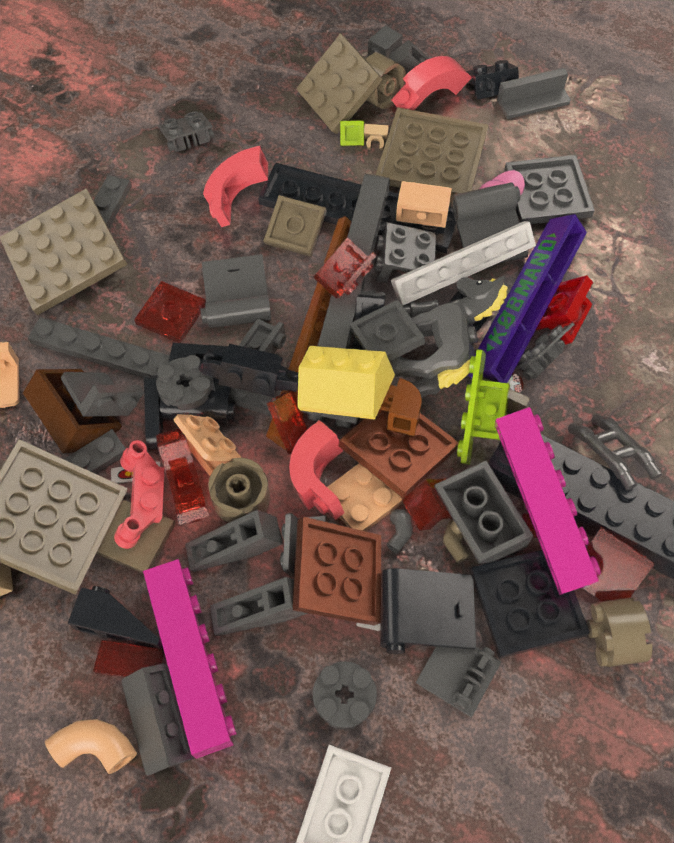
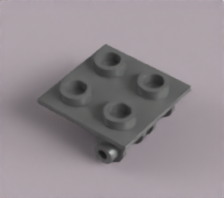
M189 112L184 118H170L165 120L163 124L158 125L167 141H170L167 142L170 152L174 151L176 153L186 149L184 139L187 147L191 148L188 135H191L194 146L198 145L197 140L200 145L210 142L211 138H214V133L211 129L213 125L202 112Z
M571 323L565 327L558 325L549 333L545 332L534 341L536 346L532 350L528 348L524 351L515 370L521 368L524 371L522 374L527 380L536 379L549 364L563 353L565 344L560 338L575 324Z
M436 647L418 677L416 684L472 718L501 661L494 657L495 652L487 647H484L482 650L478 647L476 649Z

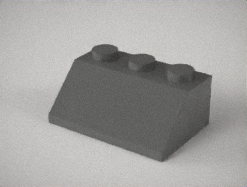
M487 461L434 485L479 564L503 560L527 548L533 534Z

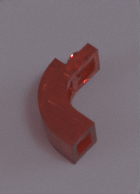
M180 428L156 435L157 447L171 488L179 525L196 523L202 518L208 517L206 500L187 437Z

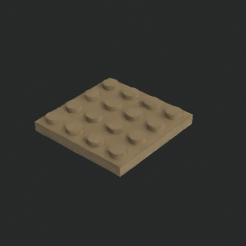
M397 107L375 175L390 177V186L401 188L402 181L452 188L450 198L454 194L472 191L489 125Z
M87 189L0 236V240L31 308L37 315L128 265Z
M19 439L0 470V563L76 595L128 488Z

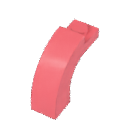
M438 56L430 58L417 65L405 75L403 80L406 84L391 101L396 107L415 110L428 95L436 90L449 89L457 95L472 77L451 57Z
M260 146L243 150L229 157L214 170L205 185L203 195L209 203L211 216L217 219L221 227L228 226L231 223V206L235 196L252 184L268 180V161Z
M318 420L304 432L293 448L289 464L290 477L302 503L308 510L315 506L323 515L328 513L337 520L344 514V510L338 497L320 481L324 468L341 454L343 450L339 447L337 435L323 422Z

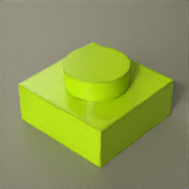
M340 121L341 146H364V121Z

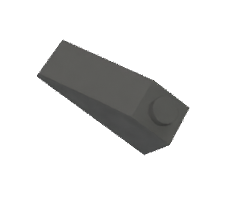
M255 510L186 543L185 546L190 571L196 572L260 555L282 545L283 541L277 517L260 510Z
M284 577L210 605L214 635L220 636L286 622L308 614L293 610L294 579Z

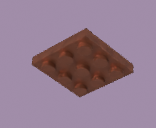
M379 409L375 419L365 418L339 440V447L404 499L458 449L459 442L421 413L415 436L387 430L389 411Z
M308 517L300 518L297 524L293 610L373 626L380 624L381 535Z

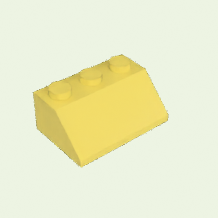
M309 346L299 365V410L375 419L395 376L386 352Z

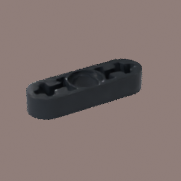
M158 375L144 377L145 437L148 450L164 448L163 420L160 417L161 398L156 387Z

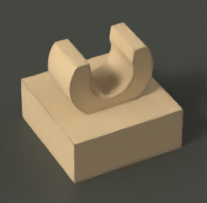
M365 124L364 138L367 139L366 146L368 150L371 149L373 141L380 143L381 151L384 149V141H387L388 125Z

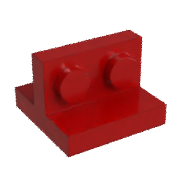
M585 275L561 282L536 330L544 328L553 330L558 325L565 327L574 323L575 325L560 338L565 345L571 344L593 305L586 297L593 281Z

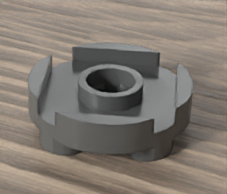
M190 355L185 358H178L166 365H162L158 369L156 387L161 400L166 405L177 406L178 410H191L203 405L207 401L208 394L211 392V389L213 390L214 382L213 377L200 373L199 364L201 361L199 357ZM183 380H191L189 386L185 388L183 385L178 384Z
M337 662L326 666L314 683V706L320 717L334 728H355L366 721L375 708L377 698L375 683L369 671L358 664ZM342 687H348L349 692L354 693V698H348L347 704L341 703L340 697H335L336 691H341Z

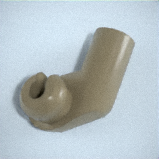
M451 520L446 525L443 543L455 561L460 563L467 559L469 554L461 543L463 535L454 520Z

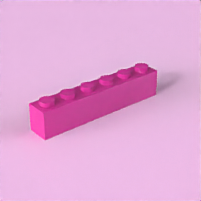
M529 407L495 419V428L559 595L599 582L597 575L601 574L599 565L594 556L589 557L585 547L589 545L587 535L583 527H577L574 516H577L576 507L571 498L566 499L562 489L566 487L565 480L560 469L556 471L551 461V459L555 458L550 443H544L540 432L544 431L539 415H533Z
M179 559L144 570L147 589L191 755L197 759L233 746L231 736L237 733L232 716H225L222 704L227 703V698L223 685H216L213 673L219 672L214 654L208 655L205 643L210 642L205 624L199 625L197 614L202 613L197 595L191 596L189 586L193 585L189 568H183Z

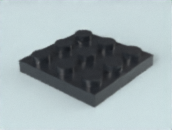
M542 550L471 567L470 572L473 575V582L499 659L586 637L590 634L575 591L559 595Z

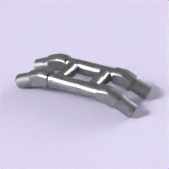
M595 414L592 417V423L605 430L594 435L590 428L583 425L571 423L568 426L570 434L587 443L609 465V468L620 479L626 490L637 486L630 473V469L623 461L626 458L635 456L634 458L643 469L645 468L652 480L663 475L655 463L656 460L652 454L628 435L613 418ZM617 439L624 446L610 451L604 443Z

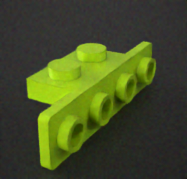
M479 349L476 350V356H471L469 372L473 373L472 384H467L465 400L469 401L468 412H463L461 429H465L464 441H459L457 457H461V463L468 465L471 463L474 437L500 440L495 428V419L506 416L510 390L509 383L482 380L486 353Z

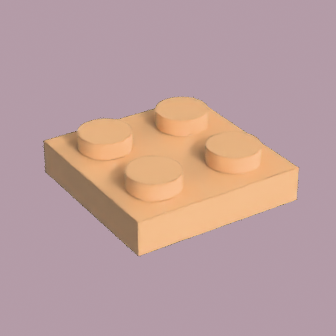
M360 463L327 487L338 497L344 510V514L340 516V519L347 527L357 530L368 531L402 504V499L397 493Z

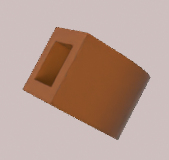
M399 378L397 386L390 385L380 409L389 411L387 430L415 436L420 417L421 394L411 382Z

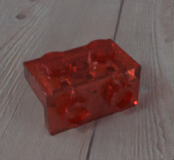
M347 238L316 272L313 278L336 299L343 293L348 296L358 286L355 280L360 275L364 277L374 267L371 261L377 255L371 252L367 256Z

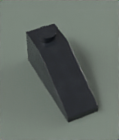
M93 586L92 589L81 587L68 624L73 629L144 648L164 651L162 641L117 601L108 589L99 586Z

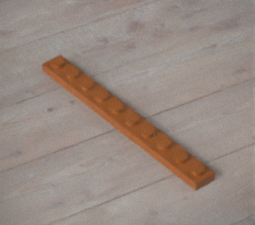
M346 216L338 219L289 370L299 373V365L309 346H318L351 226V221ZM298 390L297 392L281 391L266 435L267 438L284 450L293 449L304 414L298 408Z

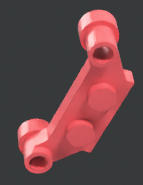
M139 440L131 442L129 448L124 450L120 459L121 466L126 471L133 472L130 517H127L124 523L118 526L114 535L116 544L125 549L134 547L140 539L141 533L152 523H160L163 513L165 467H159L147 452L145 443Z

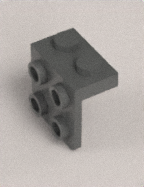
M387 222L382 235L377 236L375 250H379L373 268L377 271L376 281L387 283L393 269L410 272L435 261L436 235L430 231Z
M64 372L61 376V380L83 417L129 416L144 394L140 385H114L106 373Z

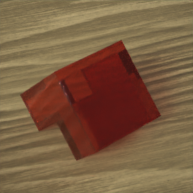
M426 479L402 499L419 531L430 530L443 519H452L434 488L435 484L446 479Z

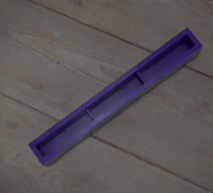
M575 214L549 220L478 349L486 353L483 371L484 378L493 382L508 383L587 233ZM473 373L468 374L471 380L473 378Z

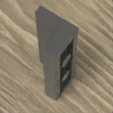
M565 68L501 82L497 101L506 118L512 119L569 105L571 99L564 89L568 73Z
M168 664L144 667L123 678L122 686L145 774L149 776L166 768L195 759L191 755Z

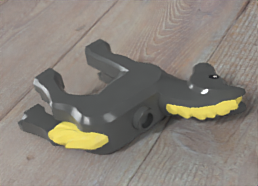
M501 276L496 280L492 278L490 281L473 280L463 277L457 281V289L465 298L442 304L429 312L412 317L411 319L424 337L434 335L438 350L423 360H409L402 356L392 360L395 376H403L404 378L410 376L424 377L411 382L419 390L421 397L437 394L444 387L448 388L453 383L457 385L470 373L471 356H474L473 343L478 342L476 329L472 324L482 320L483 317L491 316L493 311L500 309V305L504 303L503 299L507 297L508 284L504 282L505 276Z

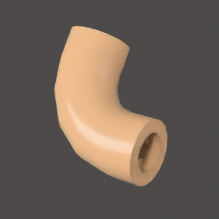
M98 719L76 721L58 730L45 740L49 753L62 768L78 756L90 753L101 761L108 774H112L127 765L137 755L128 738L115 725Z

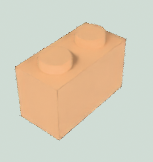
M402 181L397 203L396 221L445 228L452 188Z

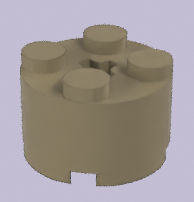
M374 52L366 60L383 80L366 101L381 109H387L394 104L391 100L398 93L399 88L405 85L403 78L406 75V71L399 63L378 52Z
M234 458L231 462L218 465L209 478V494L215 512L227 523L255 510L266 512L269 507L270 491L267 477L260 465L253 460Z
M635 598L609 600L591 604L592 619H587L586 623L590 631L589 637L595 638L596 641L595 653L600 667L648 662L651 659L652 644H646L645 634L651 633L649 620L640 601H634Z

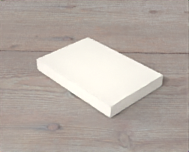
M329 745L296 843H369L391 767Z

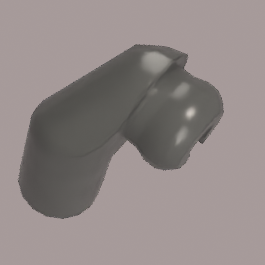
M395 509L390 514V520L395 525L396 533L386 545L396 554L400 552L413 534L411 517L403 509Z

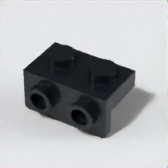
M508 60L496 61L495 65L489 67L487 65H477L473 67V70L466 71L472 77L469 82L474 84L475 98L477 99L497 96L501 82L519 78L518 67L508 63Z

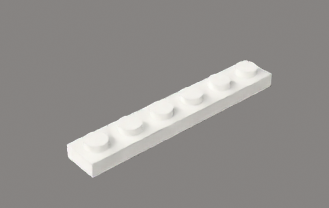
M521 222L392 279L391 282L397 300L403 306L455 283L463 277H468L535 247L536 244L530 222Z

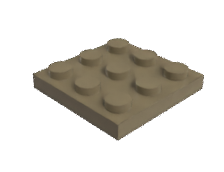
M340 33L300 83L297 90L329 129L338 134L340 132V121H349L382 82L383 78L348 39Z

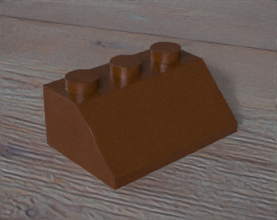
M36 369L23 394L62 453L76 452L111 429L115 433L121 429L122 425L115 416L83 417L61 380L64 372H84L82 369Z

